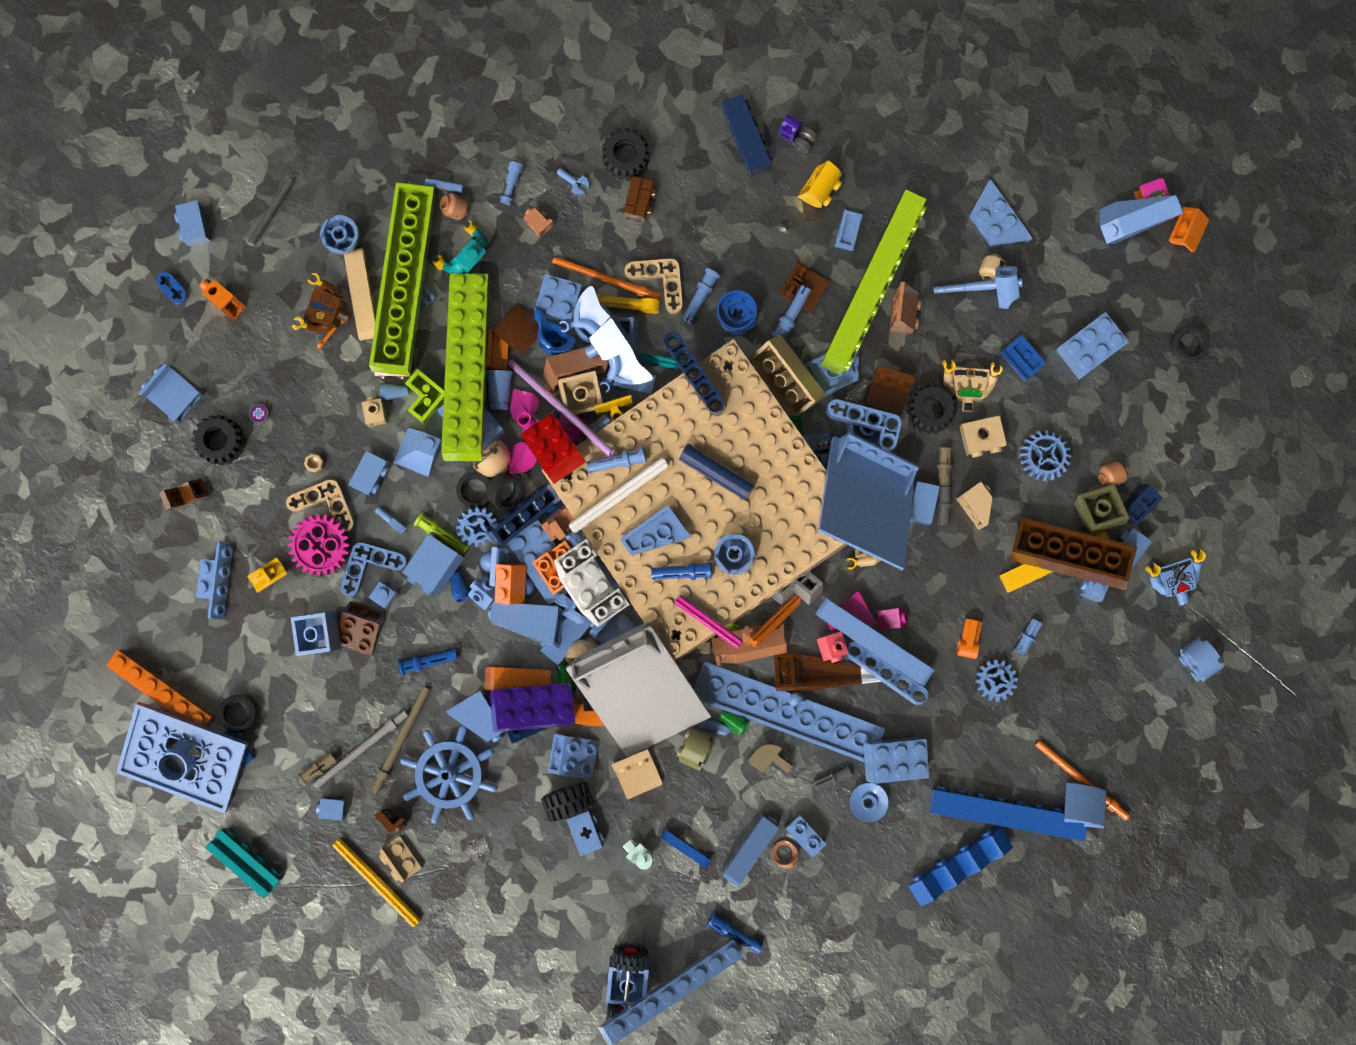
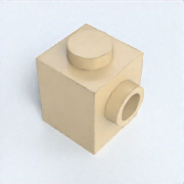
M378 397L366 398V401L362 402L366 425L372 427L387 424L383 400L381 398L378 399Z

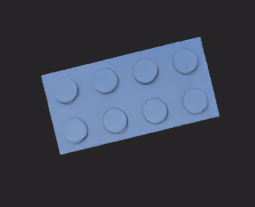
M537 520L507 544L519 562L526 565L527 574L547 604L552 606L555 604L554 601L558 595H561V593L568 595L569 593L564 588L553 595L532 563L556 547L541 526L540 521Z

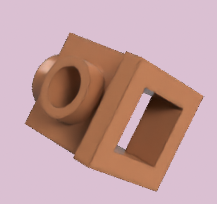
M535 207L529 208L524 214L525 223L539 238L544 236L554 226L553 220L550 218L547 221L548 216L542 210L538 211Z

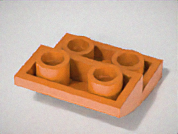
M565 540L532 562L553 595L565 588L559 579L554 560L572 549L568 540Z

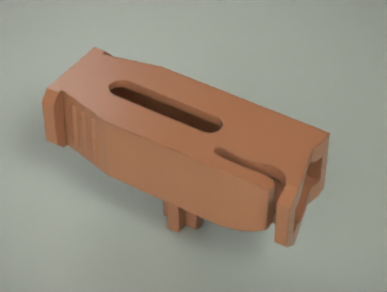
M784 622L757 647L749 643V638L762 625L754 627L745 626V629L731 631L743 640L738 649L721 637H712L711 642L717 666H721V663H741L787 653Z

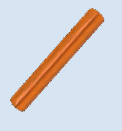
M793 595L749 638V643L757 647L801 604L802 599L797 595Z

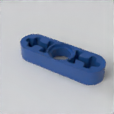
M667 829L661 834V839L707 869L712 861L710 858Z

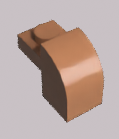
M564 505L546 518L541 526L552 541L556 538L561 540L566 537L565 532L570 529L569 523L575 519Z

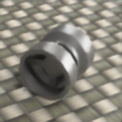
M802 127L799 131V137L795 138L792 144L798 150L809 153L811 144L816 141L818 135L810 128Z

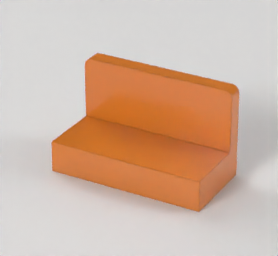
M1183 207L1184 213L1179 216L1169 241L1172 244L1184 245L1190 252H1195L1209 222V218L1200 209Z
M489 328L488 370L508 371L509 345L493 333V329Z

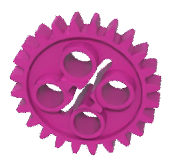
M317 514L316 518L314 515H309V520L302 518L303 524L300 522L296 523L299 529H292L291 531L295 535L289 536V539L293 540V543L288 544L289 547H293L289 554L295 555L292 561L299 562L296 566L297 568L304 566L302 572L310 570V575H314L316 572L317 576H322L324 572L326 576L330 575V570L333 573L337 572L335 566L342 568L343 565L340 561H347L344 554H350L346 550V547L351 546V544L346 543L350 536H344L347 529L341 530L340 528L343 523L335 524L336 518H332L329 521V515H325L323 518L322 514ZM319 526L323 530V534L320 537L316 534V529ZM305 540H307L310 545L308 550H305L303 547V542ZM331 540H334L336 543L335 550H332L329 546ZM317 542H322L320 545L322 548H317L319 545ZM318 554H321L323 557L321 564L316 560Z

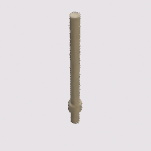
M423 686L382 770L379 769L376 775L377 779L370 792L378 795L384 781H387L390 775L389 771L430 689Z

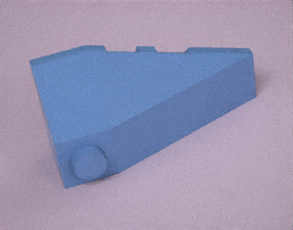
M1177 195L1117 201L1100 209V227L1106 243L1116 244L1179 216L1184 211Z

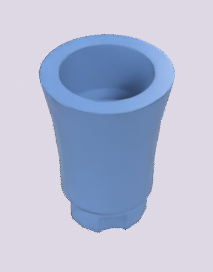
M487 370L489 409L507 410L513 372Z

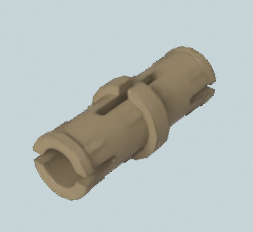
M949 447L939 448V464L937 465V469H939L938 486H950L952 448Z
M330 752L318 762L314 761L312 766L298 774V776L306 785L316 776L324 774L326 769L338 761L333 753Z

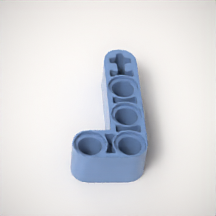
M835 399L828 404L826 413L829 418L879 431L877 446L889 452L895 448L902 424L899 416ZM835 405L838 406V410H840L837 412V414L833 413L834 410L831 409ZM845 408H848L845 412V416H842L844 413L842 411H844ZM856 410L859 413V418H851L849 412ZM875 415L878 422L876 424L870 423L868 416ZM888 420H894L896 422L895 429H891L888 427ZM884 438L890 439L892 446L885 447L882 440Z

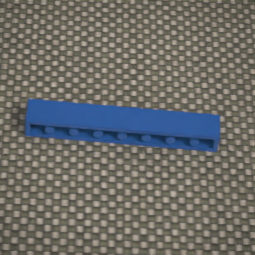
M938 786L937 790L932 789L928 812L1080 841H1085L1087 827H1084V823L1064 822V809L1052 807V811L1045 810V806L1038 804L1028 807L1025 806L1026 802L1014 800V804L1007 803V799L1000 797L990 800L987 799L988 795L976 793L975 797L968 796L967 791L957 790L956 793L949 792V788Z

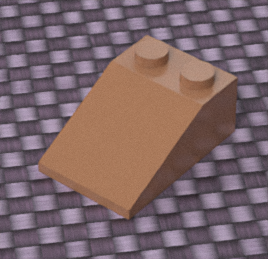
M900 282L893 296L889 331L912 334L914 329L918 328L919 318L916 317V312L920 310L921 299H918L919 293L905 282Z

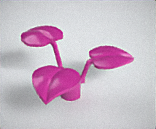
M514 389L511 397L510 411L513 419L523 428L522 432L539 422L532 415L537 413L540 403L537 396L533 393ZM564 415L558 419L572 442H577L583 435V432ZM575 415L587 426V423L581 417ZM520 442L510 449L509 473L521 474L530 470L536 464L537 459L527 444Z

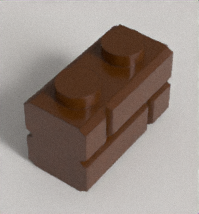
M632 177L624 207V217L646 222V218L651 216L653 206H650V201L655 199L657 192L653 181Z

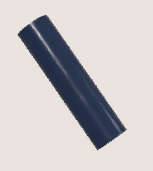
M690 443L687 444L679 457V461L744 501L748 499L756 486L749 479Z

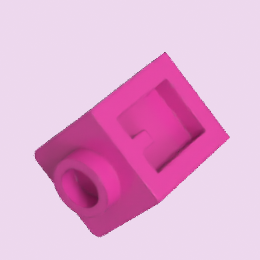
M904 608L877 611L879 630L907 627L908 614Z

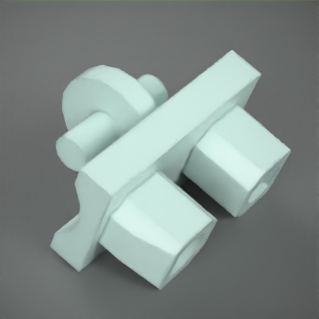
M630 839L623 846L629 853L626 858L642 870L651 868L653 858L650 854L652 852L641 843L638 844L633 839Z

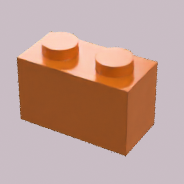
M496 564L495 603L508 605L525 603V564Z

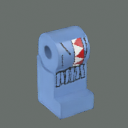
M830 433L802 435L813 452L830 450Z

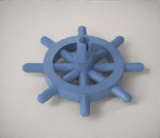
M465 726L459 728L455 742L448 741L438 744L431 731L425 730L423 734L430 748L421 755L418 761L406 757L400 760L402 765L415 768V782L417 788L404 794V800L409 801L421 794L427 802L435 806L431 817L433 824L438 823L442 808L448 809L461 806L467 819L473 820L474 814L468 801L475 796L479 788L490 792L497 791L496 785L482 781V768L480 762L493 756L494 751L488 749L476 755L470 748L463 745L467 730ZM442 750H452L448 764L441 752ZM459 753H462L468 760L456 766ZM434 755L441 768L428 765V760ZM471 767L473 768V778L459 774ZM424 772L438 775L425 783ZM457 782L470 785L471 787L463 795ZM442 783L438 797L429 791L431 788ZM449 785L457 799L445 800Z

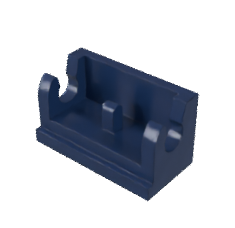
M1141 484L1123 503L1129 516L1128 523L1137 526L1163 499L1151 485Z

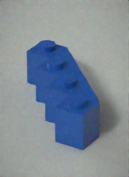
M1000 827L996 830L988 829L982 834L981 838L971 844L963 845L959 848V852L948 859H941L936 863L937 866L926 873H919L913 877L914 881L908 887L919 905L923 906L935 901L944 891L958 886L966 877L980 872L990 862L1005 856L1013 846L1002 828Z

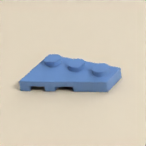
M667 505L622 537L620 541L630 555L634 556L691 537Z

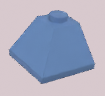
M408 428L393 463L429 477L442 448V440L425 432Z

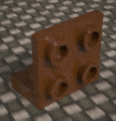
M878 365L875 369L865 405L899 416L902 415L909 389L913 384L915 376Z
M350 601L342 612L339 624L341 646L372 655L378 630L385 620L386 613Z

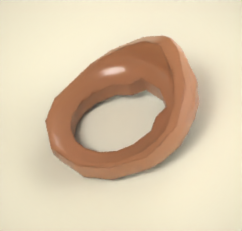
M779 841L773 847V859L779 867L790 869L796 865L798 850L790 841ZM782 845H787L792 850V859L786 863L777 856V849Z

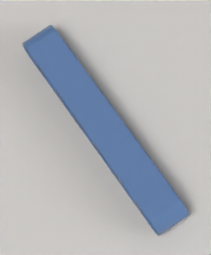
M828 598L824 599L815 613L821 619L923 686L926 685L935 671L932 667Z

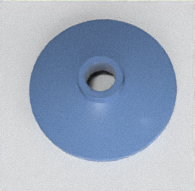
M864 783L856 787L850 796L849 802L852 813L864 822H875L885 815L889 804L886 792L880 786L873 783ZM871 799V805L866 806L865 800Z

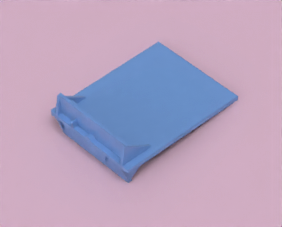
M848 433L841 438L834 436L831 439L830 451L827 454L829 459L818 531L903 570L905 568L914 479L919 466L852 433Z

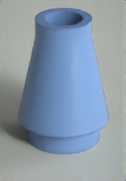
M390 382L380 383V398L385 399V401L408 395L407 385Z

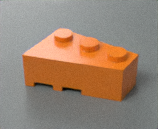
M486 667L484 690L492 691L551 685V670Z

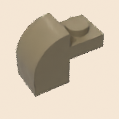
M774 744L759 746L747 760L762 773H764L772 761L787 773L792 768L789 764L791 760L783 754L778 756L782 748Z

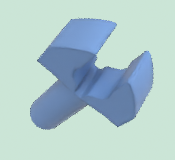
M562 168L557 170L559 176L572 184V193L575 195H585V192L579 189L577 184H583L589 189L586 177L582 175L580 178H575Z
M382 507L376 508L375 512L397 532L402 534L406 528Z

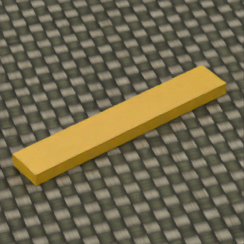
M1107 533L1096 535L1097 537L1109 539ZM1023 564L999 576L1007 593L1053 571Z

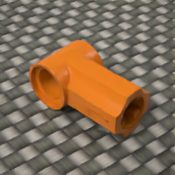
M965 619L956 655L972 659L977 658L982 622Z

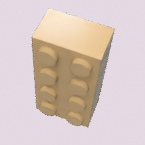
M781 335L768 340L748 358L787 415L802 416L826 396V393Z

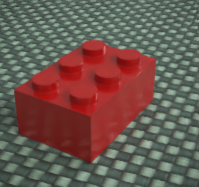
M550 413L520 434L554 484L586 463L553 413Z

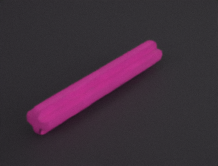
M680 595L676 599L675 604L733 647L737 649L743 642L740 637Z

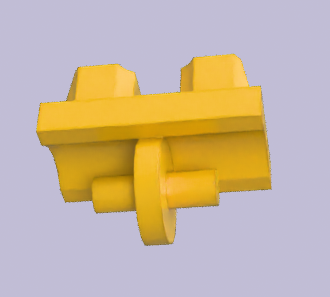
M275 558L247 577L257 593L288 575L280 560Z

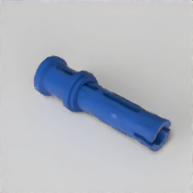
M711 561L707 562V564H695L693 562L689 566L652 568V580L677 578L696 580V578L706 577L712 579Z
M453 648L421 657L414 655L413 658L398 659V666L401 676H405V673L421 672L422 668L458 660L456 649Z
M716 912L712 913L706 924L707 928L711 927L720 933V936H728L756 954H759L764 943L737 929L730 920L722 919L717 916Z

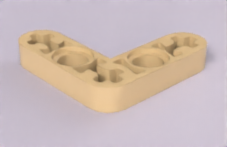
M676 260L629 262L625 266V276L629 280L663 278L666 310L670 314H678L682 310L680 269ZM659 264H663L662 268H667L669 264L676 268L673 269V272H669V269H663V274H660ZM644 265V275H641V271L635 272L634 276L631 275V272H628L631 270V267H635V270H641V266ZM649 265L657 267L655 274L647 272L646 269ZM675 282L678 288L675 291H669L667 284ZM679 294V297L675 296V302L679 306H676V309L673 310L669 306L672 303V298L667 297V295L674 296Z
M334 480L324 481L292 494L287 498L286 505L293 512H300L326 501L332 517L336 518L335 524L343 523L342 518H337L336 516L347 512V515L343 516L350 523L345 533L352 531L355 526L339 483ZM329 484L336 486L334 493L329 491L324 493L326 497H323L319 489L322 487V490H326L329 488ZM311 491L318 492L319 496L316 501L309 500L308 495ZM304 494V499L308 504L305 505V502L298 503V508L291 506L294 498L298 501L302 500L303 497L301 495ZM336 501L343 503V509L339 512L333 509Z

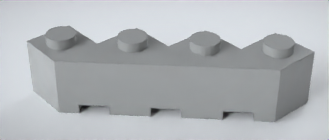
M808 571L773 595L772 598L783 606L796 594L810 605L822 593L823 582Z

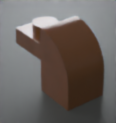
M202 479L187 481L177 488L165 489L159 492L165 509H175L176 511L194 505L209 496Z

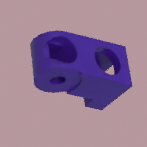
M788 114L779 129L778 136L793 143L802 128V121Z

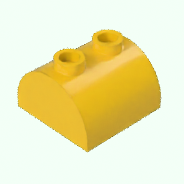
M830 161L818 165L797 197L811 206L821 208L824 205L826 207L832 199L829 195L831 191H836L842 184V181L839 180L842 176L841 171Z

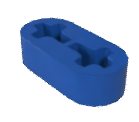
M162 272L158 275L157 284L167 297L177 305L184 304L188 299V293L175 277L168 272ZM164 278L169 279L168 281L172 285L170 288L163 284ZM174 290L181 293L182 298L180 300L176 298Z

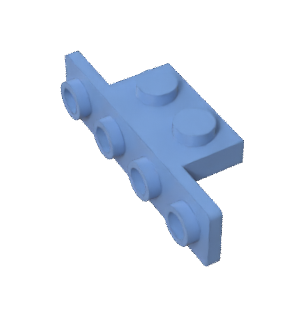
M218 541L215 560L201 559L196 598L210 599L208 618L224 620L233 543Z

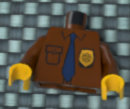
M311 273L316 276L317 280L314 283L308 280V283L312 285L317 284L318 287L315 286L304 318H294V320L300 322V326L292 325L293 329L298 330L302 327L305 331L321 334L331 331L332 328H339L341 320L349 323L353 314L351 311L345 310L347 303L343 301V296L339 290L324 279L320 280L318 274Z

